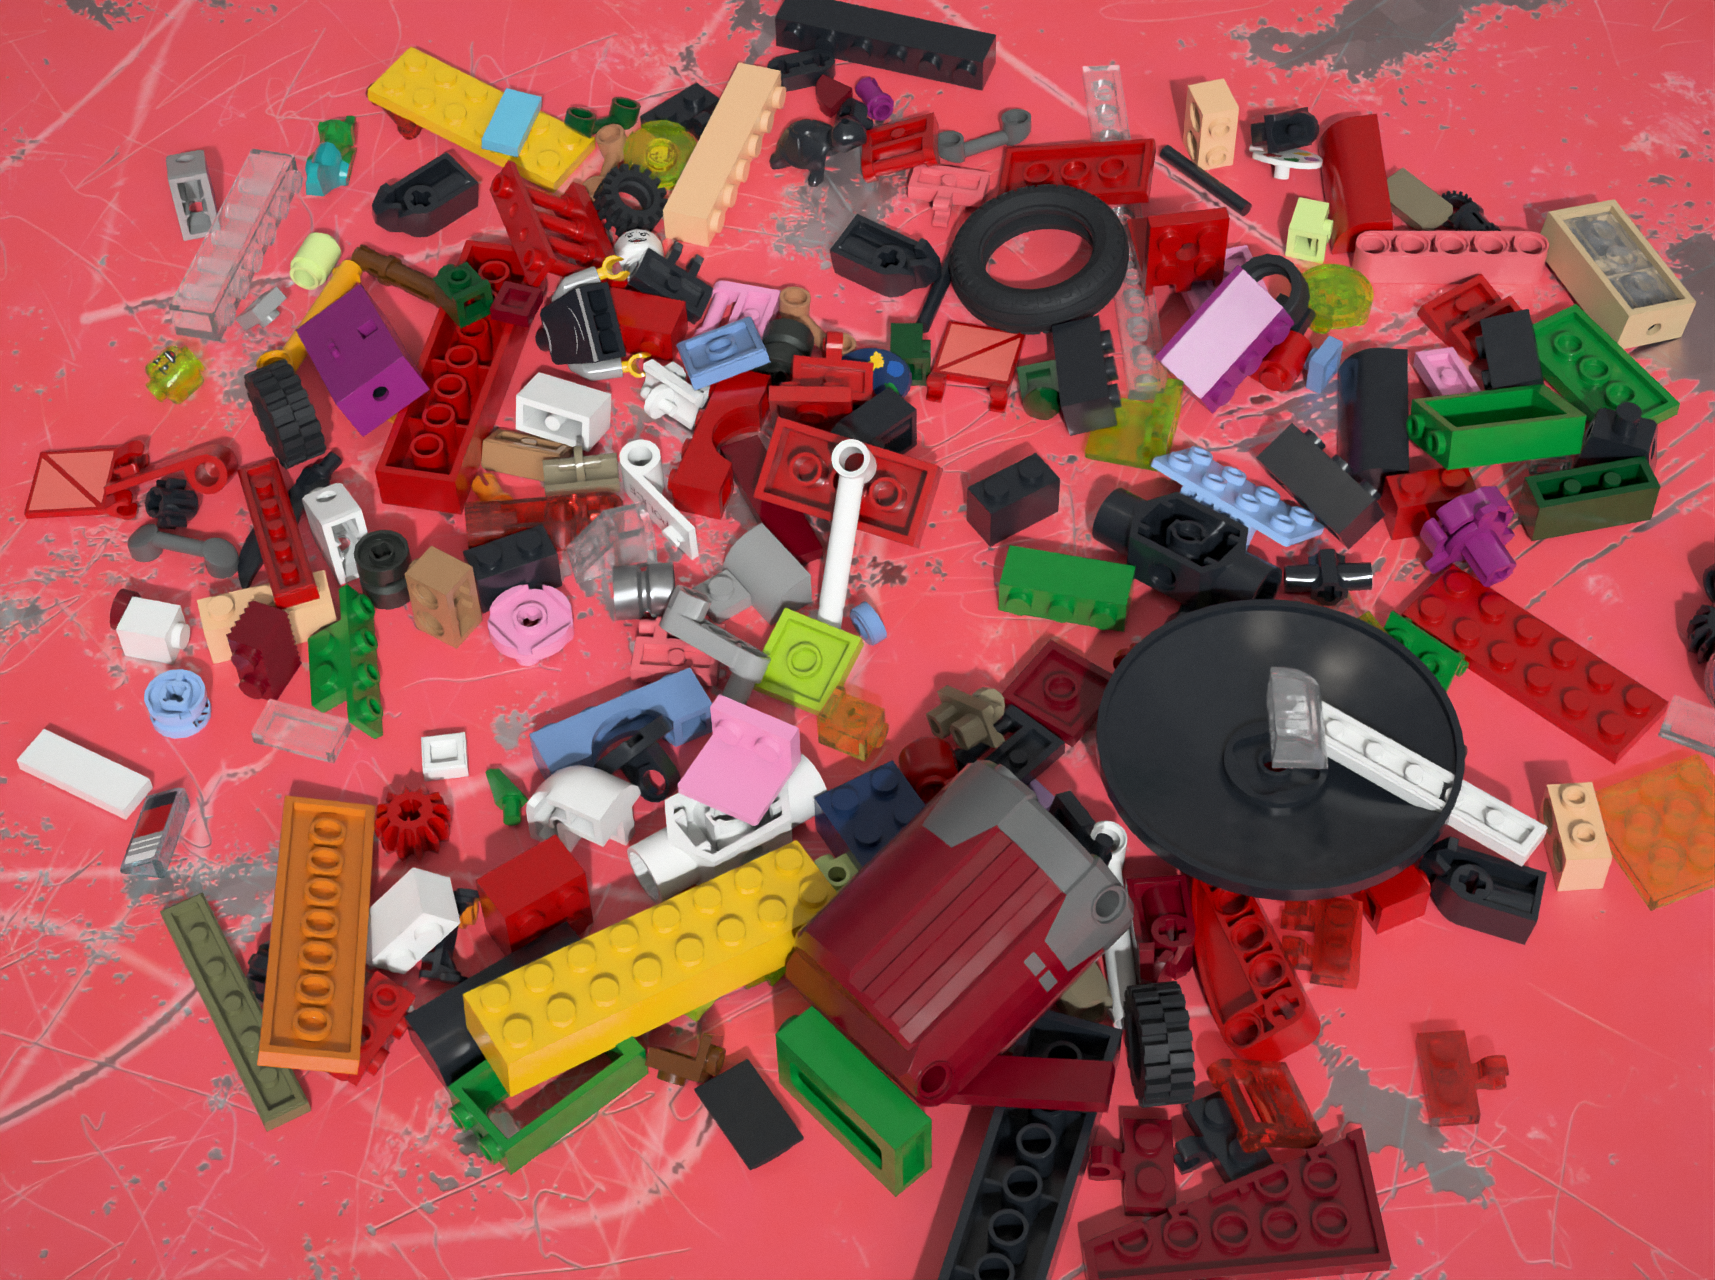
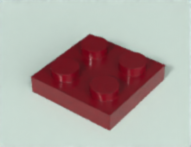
M1050 639L1007 687L1002 696L1004 697L1005 707L1008 704L1016 706L1062 739L1066 744L1074 747L1098 719L1102 696L1112 673Z

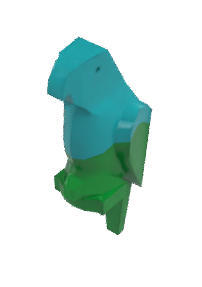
M347 116L345 121L327 120L319 122L320 143L316 150L307 158L305 165L307 175L306 195L325 196L334 188L349 185L357 147H352L355 143V116Z

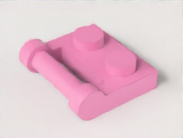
M729 281L716 282L711 296L713 300L702 327L695 331L693 337L717 329L727 305L736 302L728 324L749 316L752 318L762 339L767 324L776 318L779 310L781 290Z

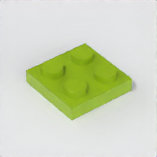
M784 608L762 651L771 657V661L761 683H755L753 690L827 719L864 646V642L859 636Z

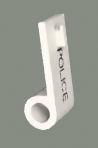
M643 439L627 443L619 454L624 491L662 530L661 532L674 547H679L691 560H694L699 556L695 527L661 494L665 484L659 448L651 441Z

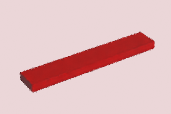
M273 459L237 470L276 607L282 610L320 599L278 460Z

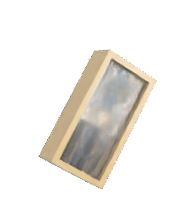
M1615 199L1548 211L1540 233L1549 242L1546 262L1583 311L1623 349L1682 337L1697 302Z

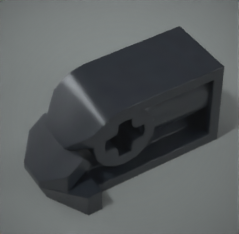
M445 152L391 186L387 183L381 185L372 203L373 219L378 226L389 232H404L413 237H428L478 207V182L451 155Z
M859 214L854 217L830 249L833 268L836 274L886 297H899L913 289L926 288L940 276V258L927 240L921 238L917 242Z
M888 387L842 418L830 433L903 455L917 445V409Z
M1451 836L1433 844L1422 856L1418 867L1424 871L1429 879L1431 894L1441 914L1448 921L1456 925L1525 945L1538 921L1547 872L1524 865L1521 867L1514 862L1458 846L1459 839Z

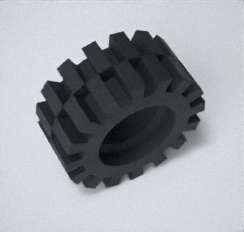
M628 163L621 164L619 169L615 166L607 173L593 196L596 199L593 205L596 210H600L598 212L600 220H607L604 227L608 231L612 226L617 229L615 235L619 237L624 232L634 229H643L651 232L663 217V209L668 199L664 198L667 194L665 187L658 189L661 180L658 177L653 180L649 178L652 171L647 168L643 173L639 172L640 165L633 164L630 170ZM619 192L635 197L640 203L642 210H634L625 205L619 196Z

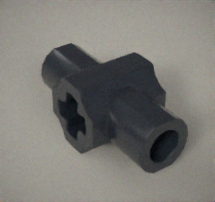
M1334 549L1319 550L1317 554L1308 557V564L1284 565L1285 593L1310 592L1311 599L1319 602L1321 606L1336 605L1339 601L1348 598V591L1372 590L1371 562L1345 563V556L1339 555Z

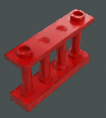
M509 160L501 172L493 178L489 190L529 286L538 288L547 273L566 277L592 266H595L596 269L601 268L607 257L616 256L584 185L572 182L566 192L560 197L525 186L515 162ZM533 205L552 210L555 216L535 210ZM543 229L562 234L566 240L545 234ZM554 253L575 259L577 265L556 259ZM619 262L614 263L612 266V273L617 275L623 271ZM609 278L600 280L601 283L608 282L609 289L611 287L624 289L628 284L627 279L623 281H615Z

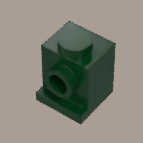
M468 262L458 266L454 264L445 265L438 271L437 276L432 278L437 303L460 329L491 314L490 307L493 303L491 284L487 279L483 280ZM472 298L476 301L464 308V302Z
M891 323L890 352L901 357L910 367L912 373L911 386H926V381L930 374L931 340H923V323Z

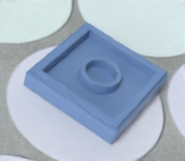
M749 316L679 342L676 345L694 391L770 363L766 348L752 318Z

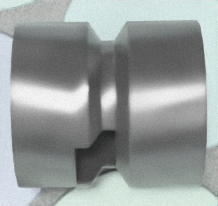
M673 562L649 564L646 571H641L637 565L613 566V591L617 621L641 619L644 612H649L653 618L663 616L675 589Z

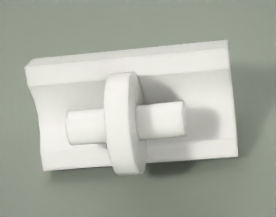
M653 359L645 362L643 370L645 371L646 378L640 391V396L645 399L644 412L653 419L667 414L690 430L695 429V421L699 410L705 409L708 404L710 386L694 391L693 386L686 382V373L683 367L674 361L665 366L660 365Z

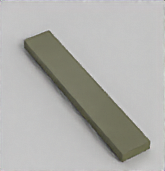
M203 892L160 911L165 926L266 1131L268 1132L310 1112L309 1102L291 1068L257 1065L262 1009L253 991L250 990L247 979Z

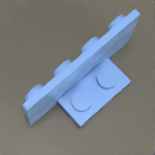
M1192 446L1187 449L1155 457L1151 463V467L1183 485L1180 491L1181 494L1248 527L1246 551L1256 530L1279 544L1288 547L1321 535L1325 528L1324 525L1314 520L1315 516L1310 511L1298 506L1292 507L1280 500L1281 496L1279 493L1268 487L1256 486L1246 480L1247 476L1244 472L1234 467H1224L1214 461L1213 455L1203 448Z

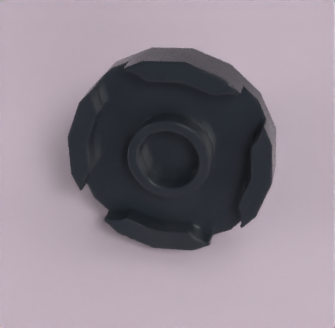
M662 714L640 729L637 734L604 756L593 768L601 769L612 775L622 770L628 780L639 787L641 796L645 800L655 803L665 800L678 789L680 775L676 766L659 745L658 741L674 729L673 726ZM650 770H655L664 777L666 783L665 790H659L652 785L649 779Z

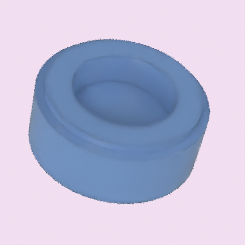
M864 601L850 610L851 621L867 644L874 646L887 638L883 622L867 602Z

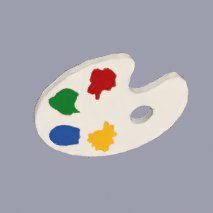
M1250 144L1249 151L1253 152V159L1275 165L1274 178L1289 179L1290 168L1317 169L1322 167V158L1305 150L1295 148L1268 154L1267 145L1253 147Z

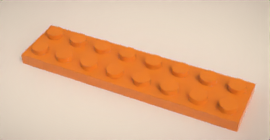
M287 795L284 797L258 1066L356 1075L358 1073L375 805Z

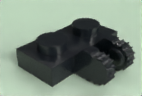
M675 241L669 248L665 258L648 248L642 254L628 284L645 294L686 301L687 321L695 325L701 319L713 294L712 287L696 278L704 258L698 254L694 255L687 263L686 270H683L675 264L682 253L684 245Z

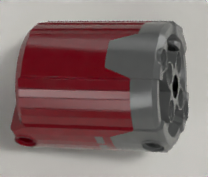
M976 760L974 763H968L796 932L794 940L795 951L786 964V978L802 997L923 1107H937L962 1091L996 1055L1003 1056L1131 927V919L1134 917V904L1130 896L1103 860L1095 854H1090L1053 815L1038 803L1039 800L1034 791L1021 782L1005 766L997 765L990 760Z

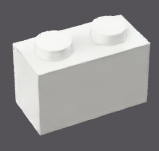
M538 372L516 395V430L571 447L582 445V449L589 452L610 428L611 394Z
M413 867L369 908L366 950L367 965L394 973L405 974L461 923L449 877Z

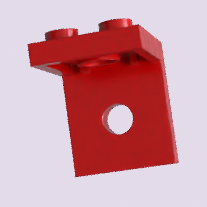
M1226 207L1126 220V234L1145 296L1153 295V287L1174 285L1175 292L1191 291L1192 282L1212 280L1214 288H1217L1223 282L1230 221Z

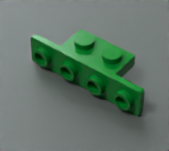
M346 584L339 588L341 620L308 638L311 703L314 708L325 713L347 701L349 722L373 739H377L383 736V709L380 701V674L376 652L378 643L374 627L375 608L366 595L360 594Z

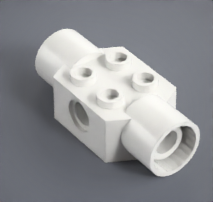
M801 754L800 763L756 826L677 793L664 800L667 826L627 849L628 859L633 872L647 895L655 903L659 904L694 884L700 885L793 842L792 829L815 816L814 798L827 792L825 783L811 761Z

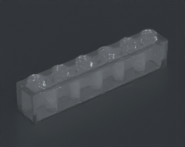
M251 149L169 305L177 335L221 342L227 328L233 325L236 310L241 300L246 299L249 293L250 282L255 272L258 273L261 270L264 254L268 247L274 244L276 231L281 221L287 218L294 195L298 194L301 190L303 178L302 173L298 171L295 155Z

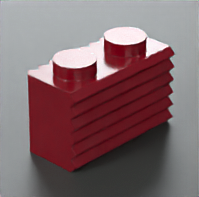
M257 601L248 602L249 607L244 608L245 613L239 615L240 620L235 621L236 626L230 628L231 633L226 634L232 653L231 662L236 667L240 680L239 688L245 695L253 699L262 698L276 702L302 664L299 661L301 657L298 656L299 652L296 650L297 646L295 645L296 641L293 639L295 636L292 634L293 630L291 629L292 625L289 623V614L284 610Z

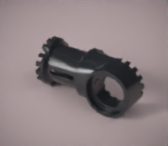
M1453 190V193L1447 191L1446 195L1445 193L1442 194L1441 197L1449 202L1452 207L1459 208L1454 215L1448 217V220L1442 226L1455 229V231H1501L1497 225L1492 222L1490 223L1486 219L1484 209L1476 202H1473L1471 197L1468 198V194L1464 196L1461 191L1459 194H1456L1455 190Z

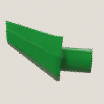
M500 769L485 771L494 797V803L503 810L504 824L509 826L518 825L521 822V807L528 802V798Z

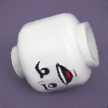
M643 229L630 230L621 235L614 245L616 256L624 258V260L619 261L623 271L630 272L627 278L628 282L642 254L648 248L664 257L661 241L654 233Z

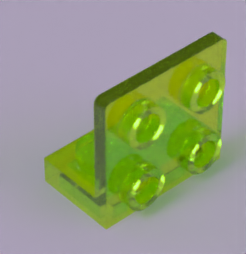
M1168 378L1164 393H1156L1154 403L1121 398L1122 407L1116 408L1118 425L1091 431L1085 449V457L1087 459L1159 472L1151 467V463L1155 457L1169 454L1181 415L1184 381Z

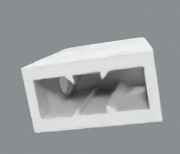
M334 483L327 487L313 489L302 498L311 532L339 585L359 578L353 553L357 542L368 534L363 513L342 483ZM338 538L348 539L350 541L349 547L341 551L339 547L341 542Z

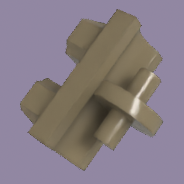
M582 445L574 446V457L542 460L546 499H553L557 507L572 506L576 502V496L592 495L593 500H596L598 503L610 502L614 500L615 492H621L617 453L583 456Z
M948 685L937 691L941 704L926 713L934 736L944 739L952 734L953 740L957 745L967 751L980 742L993 748L1005 742L1003 735L997 732L993 725L1004 714V697L999 691L991 687H982L971 696Z

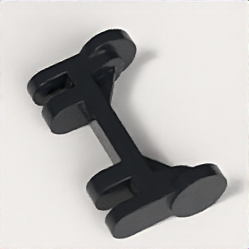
M458 888L456 891H453L459 918L467 907L474 905V901H480L477 890ZM458 926L436 945L435 952H428L422 958V962L432 964L431 971L420 970L418 978L440 981L451 985H458L468 979L461 976L462 972L457 971L453 961Z

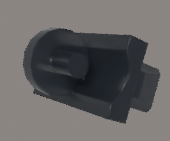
M1308 107L1264 115L1265 122L1253 123L1250 127L1253 147L1267 145L1268 154L1312 145L1319 134L1318 120L1308 112Z

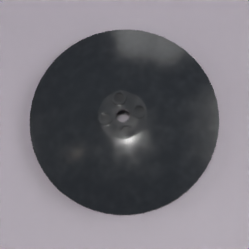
M1279 599L1231 601L1207 606L1167 622L1137 643L1122 659L1104 690L1098 712L1096 758L1100 777L1110 801L1128 828L1151 851L1185 874L1229 892L1255 898L1280 901L1328 899L1359 892L1396 876L1424 855L1443 833L1459 796L1465 770V746L1457 713L1448 694L1428 667L1407 647L1373 625L1340 611L1298 601ZM1308 693L1454 774V783L1444 782L1439 798L1446 802L1444 799L1445 792L1448 788L1452 787L1442 812H1437L1408 803L1283 732L1284 721ZM1276 761L1287 769L1281 772H1274L1267 769L1264 764Z

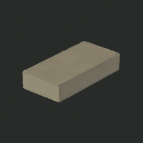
M1401 168L1387 178L1392 212L1414 230L1433 231L1446 222L1449 216L1454 215L1453 207L1449 202L1405 168Z

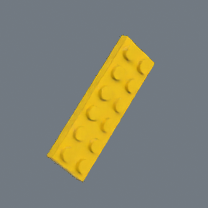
M411 46L367 89L369 101L502 168L508 160L515 162L522 178L552 193L559 189L595 149V137L591 136L590 139L583 137L566 127L564 122L542 111H539L518 158L482 149V137L504 92Z

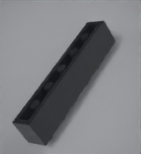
M785 0L775 17L776 46L802 52L813 49H825L832 52L835 59L983 91L996 64L995 34L841 1Z

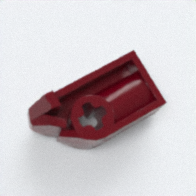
M1186 875L1126 879L1125 890L1134 904V917L1131 919L1132 925L1129 929L1137 985L1172 981V978L1177 980L1186 976L1193 966L1196 932Z

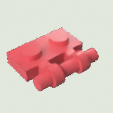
M657 616L656 620L640 619L639 636H636L630 669L632 681L655 682L667 674L677 673L690 667L701 685L718 686L720 661L681 639H674L677 637L659 626L662 616ZM713 623L718 627L726 630V624Z

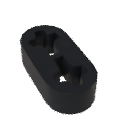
M813 49L779 56L772 59L767 68L781 71V86L786 88V92L816 86L822 74L832 79L836 75L835 56L832 52L825 49Z

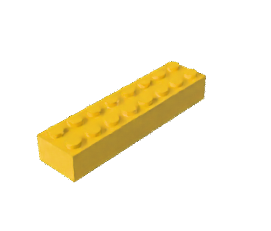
M795 840L464 993L463 1002L466 1027L509 1096L513 1097L615 1048V1045L632 1036L636 1038L786 966L795 951L794 940L796 932L837 892L798 840Z

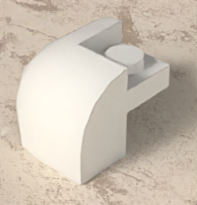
M574 765L559 769L541 783L527 802L526 815L530 837L542 842L556 834L569 852L573 850L581 837L604 847L609 838L626 846L635 834L632 806L641 795L639 787L593 767Z

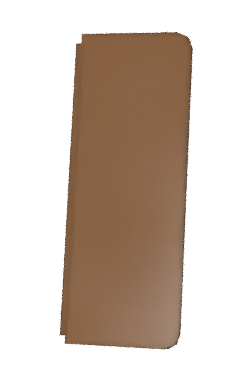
M497 429L483 440L481 466L486 470L544 482L542 460L570 458L574 447L538 436Z

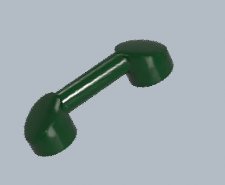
M615 97L612 99L609 115L597 119L596 115L589 110L570 107L566 111L564 125L575 133L589 139L602 127L610 124L621 125L624 130H627L637 123L641 105L628 98Z

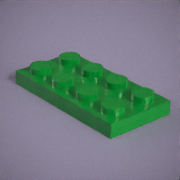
M1577 304L1533 324L1543 377L1570 404L1587 415L1586 420L1589 423L1592 422L1598 409L1607 408L1616 411L1617 406L1624 402L1638 405L1642 410L1641 417L1654 420L1657 424L1677 415L1680 403Z

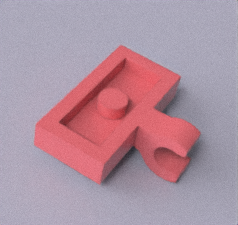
M926 164L920 165L913 169L908 184V198L929 202L934 201L932 210H935L932 225L948 227L952 204L977 208L984 204L990 185V172L941 165L927 167Z

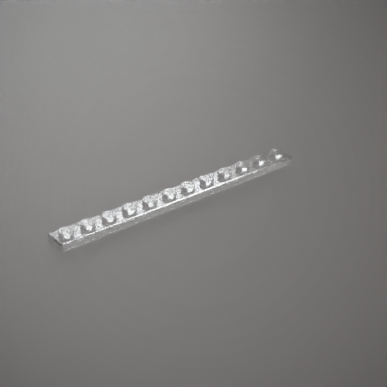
M1120 65L1084 66L1082 80L1091 143L1131 140ZM1141 203L1108 205L1118 216L1125 232L1127 219L1143 218ZM1128 241L1129 263L1126 276L1119 291L1114 296L1128 401L1168 399L1169 382L1167 371L1155 358L1163 348L1154 287L1153 295H1144Z

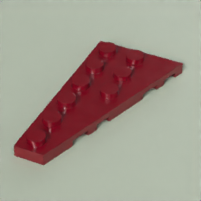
M1362 1127L1346 1133L1345 1139L1324 1146L1322 1143L1306 1150V1155L1284 1164L1276 1162L1209 1190L1207 1196L1186 1204L1183 1201L1167 1208V1213L1143 1223L1137 1220L1083 1243L1082 1250L1086 1280H1289L1387 1271L1391 1265L1390 1252Z

